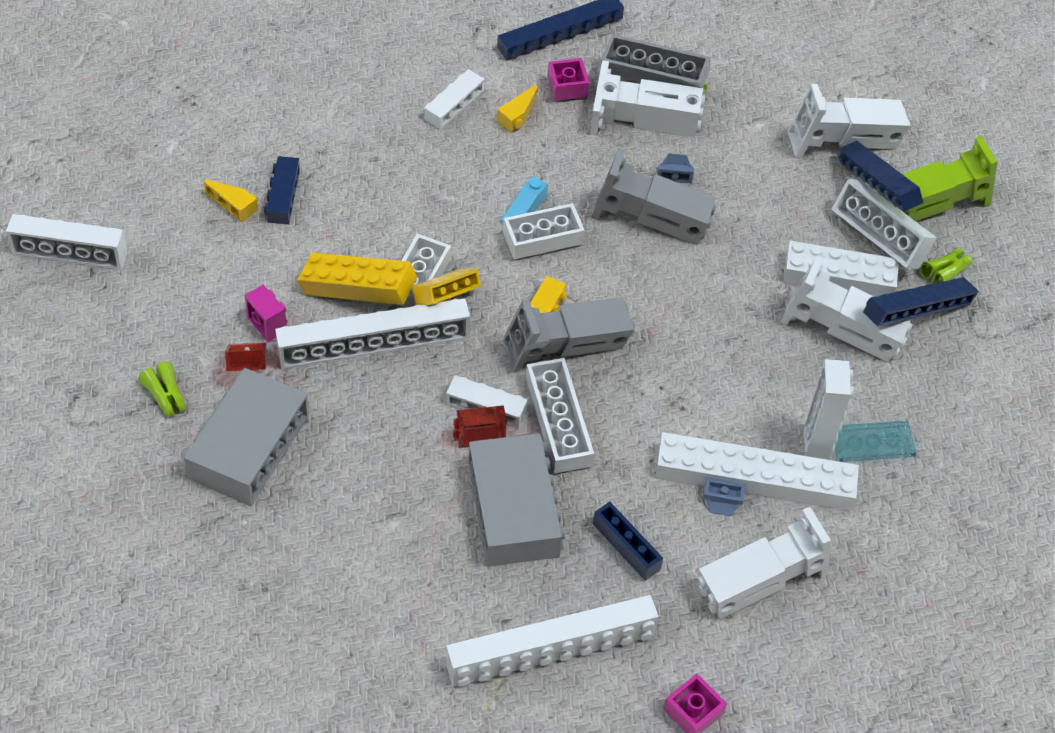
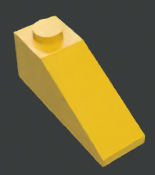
M535 84L497 109V121L509 132L521 128L525 123L537 99L538 86Z
M208 179L203 181L205 193L239 221L243 222L258 211L256 196L245 189Z

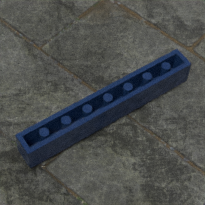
M596 0L500 34L497 38V48L506 60H510L623 19L624 6L619 0Z
M854 141L838 149L840 154L838 159L841 165L846 166L856 177H860L864 183L869 184L872 189L874 188L879 195H883L887 201L892 202L895 207L905 212L923 203L918 185L860 142Z
M961 277L873 296L866 302L863 313L879 327L968 306L972 303L979 290L966 278Z

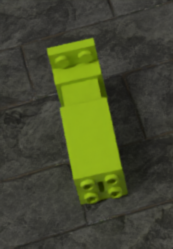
M982 135L975 137L972 150L960 153L959 160L944 165L941 161H937L903 173L905 177L920 187L923 199L922 204L905 211L906 215L914 221H918L952 209L954 202L971 197L972 201H981L984 207L991 205L998 161Z

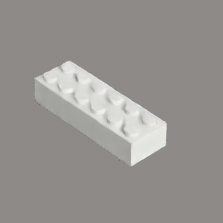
M848 179L831 209L906 268L919 269L937 237L861 180Z
M12 214L6 229L13 255L122 270L128 254L123 230L117 228Z
M796 241L789 242L783 282L799 285L813 260L818 255L824 258L821 264L823 266L822 271L831 275L829 281L847 290L853 286L874 297L896 291L899 262L894 258Z
M565 358L527 364L526 380L554 473L592 467L594 451Z
M829 359L824 361L804 424L805 456L829 460L830 454L834 453L835 442L838 441V432L842 430V421H845L846 410L849 409L850 398H853L854 387L850 386V382L853 379V370L850 369L849 361Z

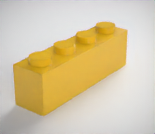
M464 268L412 286L415 305L436 304L481 287L478 268Z
M546 276L530 302L531 307L539 308L540 313L557 311L560 303H564L567 298V284Z

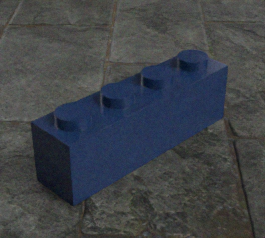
M278 156L277 162L273 163L274 177H270L271 190L267 192L268 204L264 206V215H267L268 223L290 224L300 173L299 158Z
M608 502L594 512L593 525L645 581L661 570L663 557L611 502Z

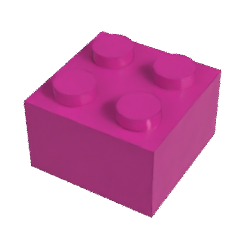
M582 58L548 62L547 77L554 101L588 97L589 80Z
M263 284L245 294L244 297L247 318L266 341L270 342L276 338L275 329L287 326L288 321L285 314L287 310L285 305L276 299L274 292L271 289L268 290Z
M696 673L666 698L663 710L686 733H702L724 714L727 703Z

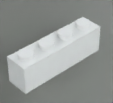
M469 69L465 73L460 74L456 81L450 83L442 93H439L431 103L425 106L424 120L441 130L484 91V78Z
M454 376L446 393L447 405L519 428L527 410L528 399L507 393L501 389L489 387L483 383L471 381L465 377Z

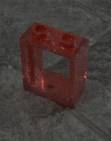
M267 342L228 344L225 351L226 371H242L244 368L249 370H266L268 362Z
M504 405L457 410L456 418L453 419V439L458 442V448L469 447V442L505 438L507 420Z

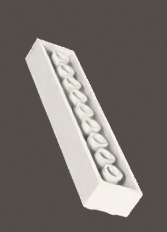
M463 298L438 302L433 305H416L389 311H378L376 313L359 314L357 316L340 317L333 320H322L314 323L277 328L275 331L281 370L469 339L470 315L466 300Z
M662 432L655 478L705 486L706 478L745 484V493L852 511L857 496L859 465Z
M651 595L446 645V667L452 687H463L470 682L486 681L491 677L498 675L506 676L518 670L526 671L537 665L546 666L557 660L566 661L577 655L586 656L593 651H605L613 646L629 645L633 641L640 639L642 641L648 640L655 635L659 616Z

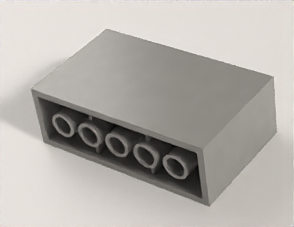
M244 368L240 374L236 375L232 387L226 390L222 402L216 405L212 417L206 420L202 432L196 435L192 447L186 450L183 458L188 479L252 506L309 417L307 393Z
M540 433L469 442L468 465L487 567L560 557L565 533L564 528L559 525L561 513L560 509H556L555 506L557 504V494L552 491L554 486L553 475H549L548 472L550 461L549 458H545V453L547 452L546 442L542 441Z

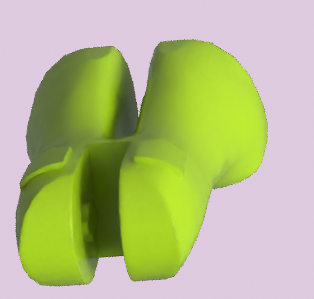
M961 248L955 249L943 257L923 262L919 270L922 277L930 279L933 276L932 284L952 280L957 274L970 266L973 259L969 255L962 258L965 252Z
M165 361L156 365V372L164 383L167 392L162 388L152 367L140 373L138 377L139 383L153 395L168 418L175 415L172 408L173 404L179 412L186 410V404L178 388L175 370L171 362Z

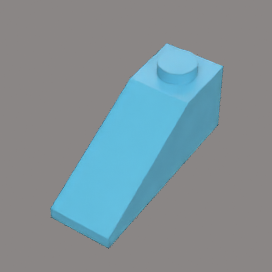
M533 176L522 187L501 219V223L503 224L504 218L534 212L547 199L548 184Z

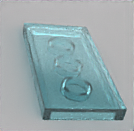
M908 420L842 425L841 432H838V441L835 442L839 462L915 457L917 454Z

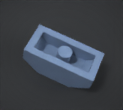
M669 153L658 166L657 175L677 183L692 184L694 167L690 164L687 155Z
M706 478L703 498L707 501L710 513L732 516L734 511L743 505L746 485Z

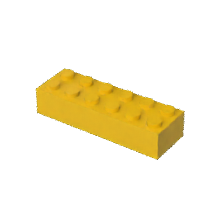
M312 252L297 281L304 295L404 305L417 279V275L410 261Z

